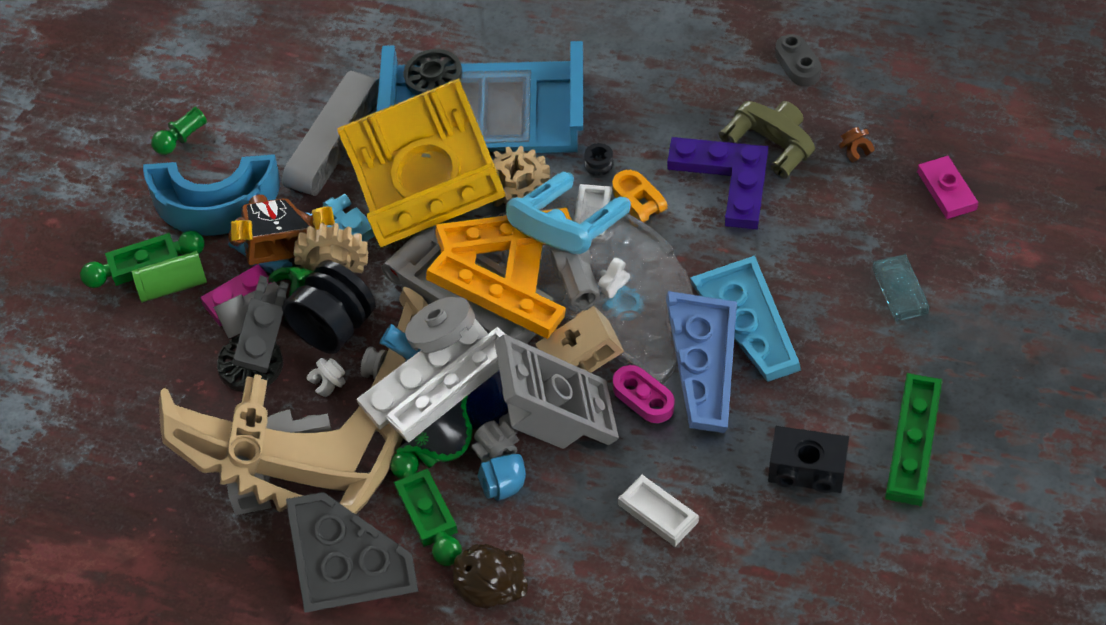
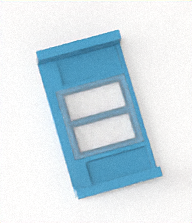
M570 41V61L461 64V84L489 152H502L506 150V147H510L512 151H517L519 146H523L524 151L534 149L536 153L578 152V131L583 130V41ZM395 45L382 46L377 112L417 96L406 87L403 76L405 65H398Z

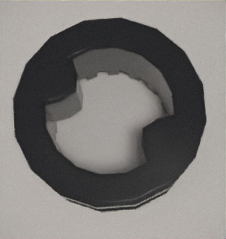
M595 143L585 149L584 165L589 173L592 172V175L597 173L600 176L601 173L605 175L606 172H610V169L613 168V151L608 145ZM601 155V158L604 157L603 161L593 160V158H596V156L600 157Z

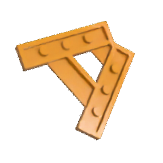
M559 208L565 214L566 219L572 220L567 208ZM544 210L542 212L548 213L551 210ZM507 215L436 224L435 235L441 254L427 269L426 280L548 339L564 319L566 308L535 293L542 245L546 244L538 242L514 228L507 219ZM509 250L505 278L475 264L477 254Z

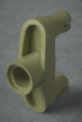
M745 101L735 111V117L719 132V137L723 142L737 143L749 129H753L783 147L785 150L771 163V169L776 175L780 174V177L784 179L788 178L801 161L807 160L815 151L812 139L799 127L804 119L803 114L794 104L788 101H782L775 109L756 102Z

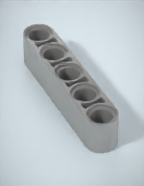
M348 71L286 164L282 176L284 187L313 196L318 195L346 152L337 128L368 116L378 100L379 78L355 71Z

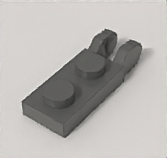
M260 275L254 298L250 299L232 364L267 373L283 316L282 306L289 283L281 281L276 291L275 304L261 301L263 294L266 292L268 277Z

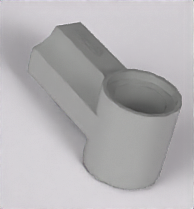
M556 248L550 249L555 275L558 279H562L571 306H576L579 309L592 307L600 299V292L592 273L589 251L587 250L581 254H572Z
M276 282L267 285L266 292L263 294L261 301L275 304V295L278 288ZM255 291L245 296L241 294L213 307L228 338L241 333L250 299L254 298Z

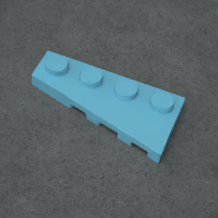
M755 256L690 277L692 286L700 296L737 302L734 340L767 382L801 371L799 360Z

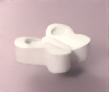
M617 257L611 261L607 271L603 269L600 272L602 277L598 282V285L602 288V294L609 298H613L618 289L622 288L630 279V274L623 270L626 263Z

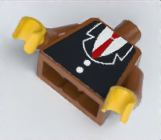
M255 195L249 200L248 204L242 207L241 217L231 221L228 239L233 246L244 244L249 265L295 258L294 245L295 241L298 240V234L300 232L307 234V227L309 226L318 230L320 229V223H324L326 226L333 225L335 223L331 206L316 208L312 210V215L310 216L297 209L289 199L282 198L268 201L264 195Z

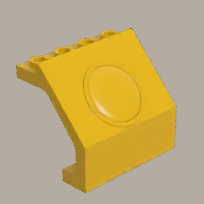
M459 78L337 128L370 211V213H367V219L380 248L506 197L501 180ZM427 153L431 157H422V154Z

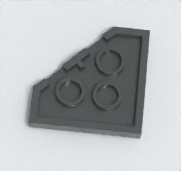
M324 492L286 499L304 612L419 592L412 553Z

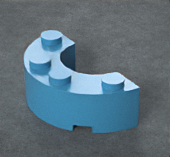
M275 154L242 157L239 167L231 176L212 184H195L184 179L179 173L176 162L143 164L144 178L153 205L159 216L175 229L183 232L193 230L204 236L229 233L231 221L241 217L242 207L248 204L253 196L264 195L268 201L275 200L281 183Z

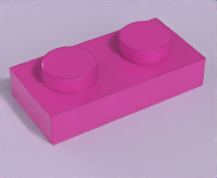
M259 264L200 297L203 306L219 326H222L213 307L241 294L245 296L255 291L260 275L269 277Z

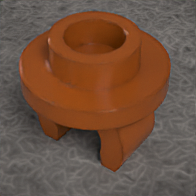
M855 127L841 135L843 141L838 146L840 149L847 147L846 154L852 163L860 159L857 147L862 148L866 156L874 152L872 142L864 138L870 134L867 129L860 131L859 127Z

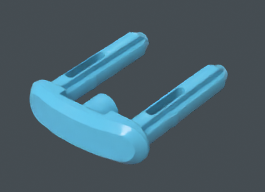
M561 172L523 198L515 197L510 199L506 205V215L514 228L538 242L568 253L581 254L590 248L591 241L629 213L631 201L627 197L619 196L581 224L566 219L565 214L559 209H552L548 213L540 211V209L572 188L574 182L573 175L569 172Z

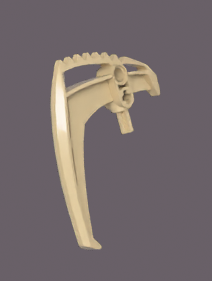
M403 287L399 298L403 311L397 328L404 333L410 319L428 305L421 295L408 287ZM389 349L371 388L405 363V359ZM254 374V378L246 377L242 402L235 407L233 421L204 415L174 404L168 389L163 388L161 390L159 414L163 444L202 473L219 472L221 485L236 482L238 484V495L254 492L258 504L273 500L278 512L287 508L286 499L303 495L254 477L255 473L315 487L346 491L340 504L354 514H357L367 504L390 469L391 459L397 453L395 450L401 446L403 437L389 423L379 430L360 406L338 430L318 433H290L266 428L268 413L265 407H263L267 380L261 379L262 376ZM376 431L379 432L385 439V444L371 472H355L373 434ZM236 456H245L249 460L243 461L238 459Z

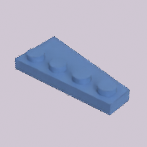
M668 291L666 303L689 428L725 433L728 428L737 302Z

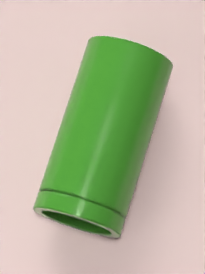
M197 251L131 271L141 303L207 283Z

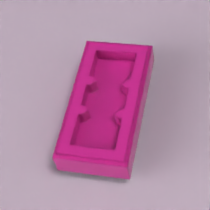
M949 156L918 165L917 173L946 219L977 210L979 202Z

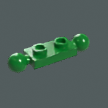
M193 230L182 233L176 242H173L170 233L105 253L108 263L104 265L96 261L86 263L80 271V278L87 287L98 288L106 282L107 277L112 276L115 286L134 280L132 270L178 257L179 254L184 255L197 251L199 255L204 249L205 241L199 232Z
M405 451L397 452L391 459L390 469L393 475L400 479L394 482V486L423 547L434 543L432 554L436 562L443 566L454 565L455 558L462 553L460 542L451 536L458 533L457 525L428 468L418 472L419 461L415 454Z

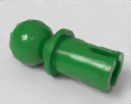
M194 106L175 122L170 121L168 123L169 131L160 130L153 135L151 139L153 150L161 155L172 153L176 147L177 140L185 143L188 136L207 123L205 115L199 108Z

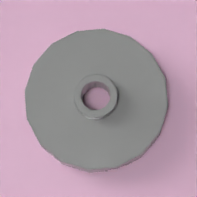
M462 297L443 298L425 306L415 314L407 325L405 335L411 347L416 351L418 348L423 353L440 351L459 341L462 337L460 332L465 327L467 330L472 327L475 315L466 299Z

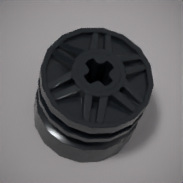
M328 260L321 262L313 273L306 278L305 285L299 286L284 302L282 311L289 326L306 343L322 352L334 354L354 334V329L359 328L376 308V303L370 289L362 279L343 265Z

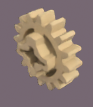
M519 146L517 152H512L510 147H506L505 154H501L498 151L494 152L493 163L506 194V197L494 201L496 207L502 203L507 205V202L512 198H523L550 179V166L545 165L544 156L536 158V151L534 149L524 153L523 146Z
M320 223V229L316 230L309 226L307 227V234L302 232L298 234V240L295 241L294 262L296 265H301V268L314 271L321 262L329 260L343 265L353 273H363L364 265L368 263L367 241H362L361 233L352 235L351 227L341 230L338 223H334L332 227H327L324 223Z

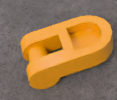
M623 170L614 176L612 180L613 195L615 198L619 196L627 197L631 201L629 213L637 225L648 221L649 216L653 213L660 214L667 210L668 205L663 195L639 172ZM645 198L648 202L642 205L639 200Z

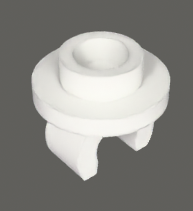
M320 358L316 362L318 368L313 369L306 378L315 385L323 379L322 384L315 391L317 394L327 397L333 392L335 385L342 387L345 384L343 378L345 371L334 359L330 358L327 361Z

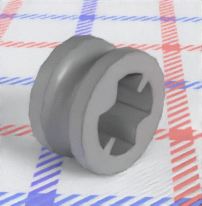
M368 347L361 363V376L368 378L372 375L375 380L388 351L382 349L376 352L374 347Z

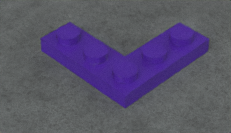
M672 137L667 170L731 176L725 226L758 230L769 146Z

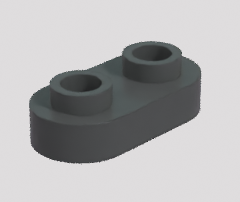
M793 34L784 35L776 41L775 57L789 78L800 86L816 84L821 77L822 66L802 37Z

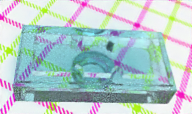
M906 254L873 261L872 269L895 321L929 314L930 306Z

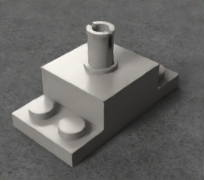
M506 334L494 341L503 388L502 392L509 411L500 417V425L506 421L515 432V435L521 431L562 449L583 435L607 445L619 439L606 379Z

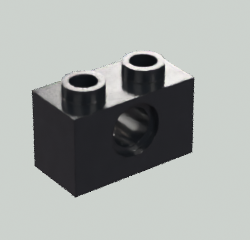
M775 426L768 482L777 483L783 487L798 486L811 488L822 493H842L849 436ZM802 461H811L813 464H807Z

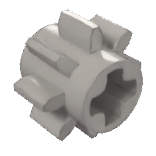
M489 421L479 427L474 435L477 443L472 445V448L482 462L505 455L516 454L517 452L514 444L519 441V438L506 421L501 423L500 426L495 421Z

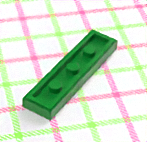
M910 373L906 374L885 496L886 500L922 506L943 379Z

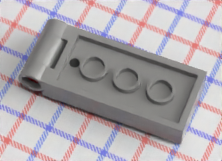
M436 225L414 234L382 265L383 273L391 282L401 285L402 289L403 287L412 289L421 295L428 305L443 298L460 297L426 280L427 269L441 254L435 235ZM477 254L476 265L505 278L506 269L483 254ZM536 287L535 293L554 302L553 297ZM468 301L473 309L475 319L488 334L498 327L506 335L526 344L536 335V333Z

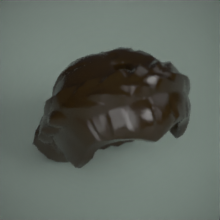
M475 544L455 558L452 575L453 587L464 601L479 608L487 609L497 604L506 605L510 601L516 602L525 597L528 591V581L523 573L525 565L523 554L512 550L505 551L488 544Z

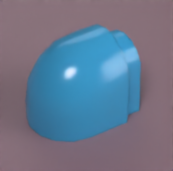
M510 454L481 463L477 476L487 499L504 500L515 495L521 489L526 478L525 465L521 455Z

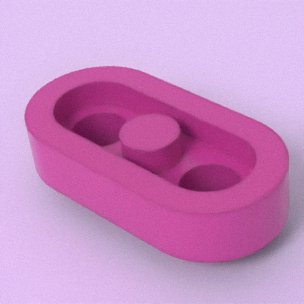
M635 365L623 366L615 372L613 376V391L618 399L648 422L662 423L671 418L674 413L675 400L674 395L668 388L645 370ZM628 386L636 387L632 390L626 389V387ZM659 406L661 409H652V407Z

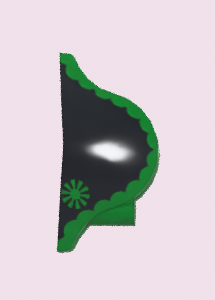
M468 395L409 443L405 442L395 451L415 453L429 469L437 462H450L460 457L467 450L472 439V425L466 413Z

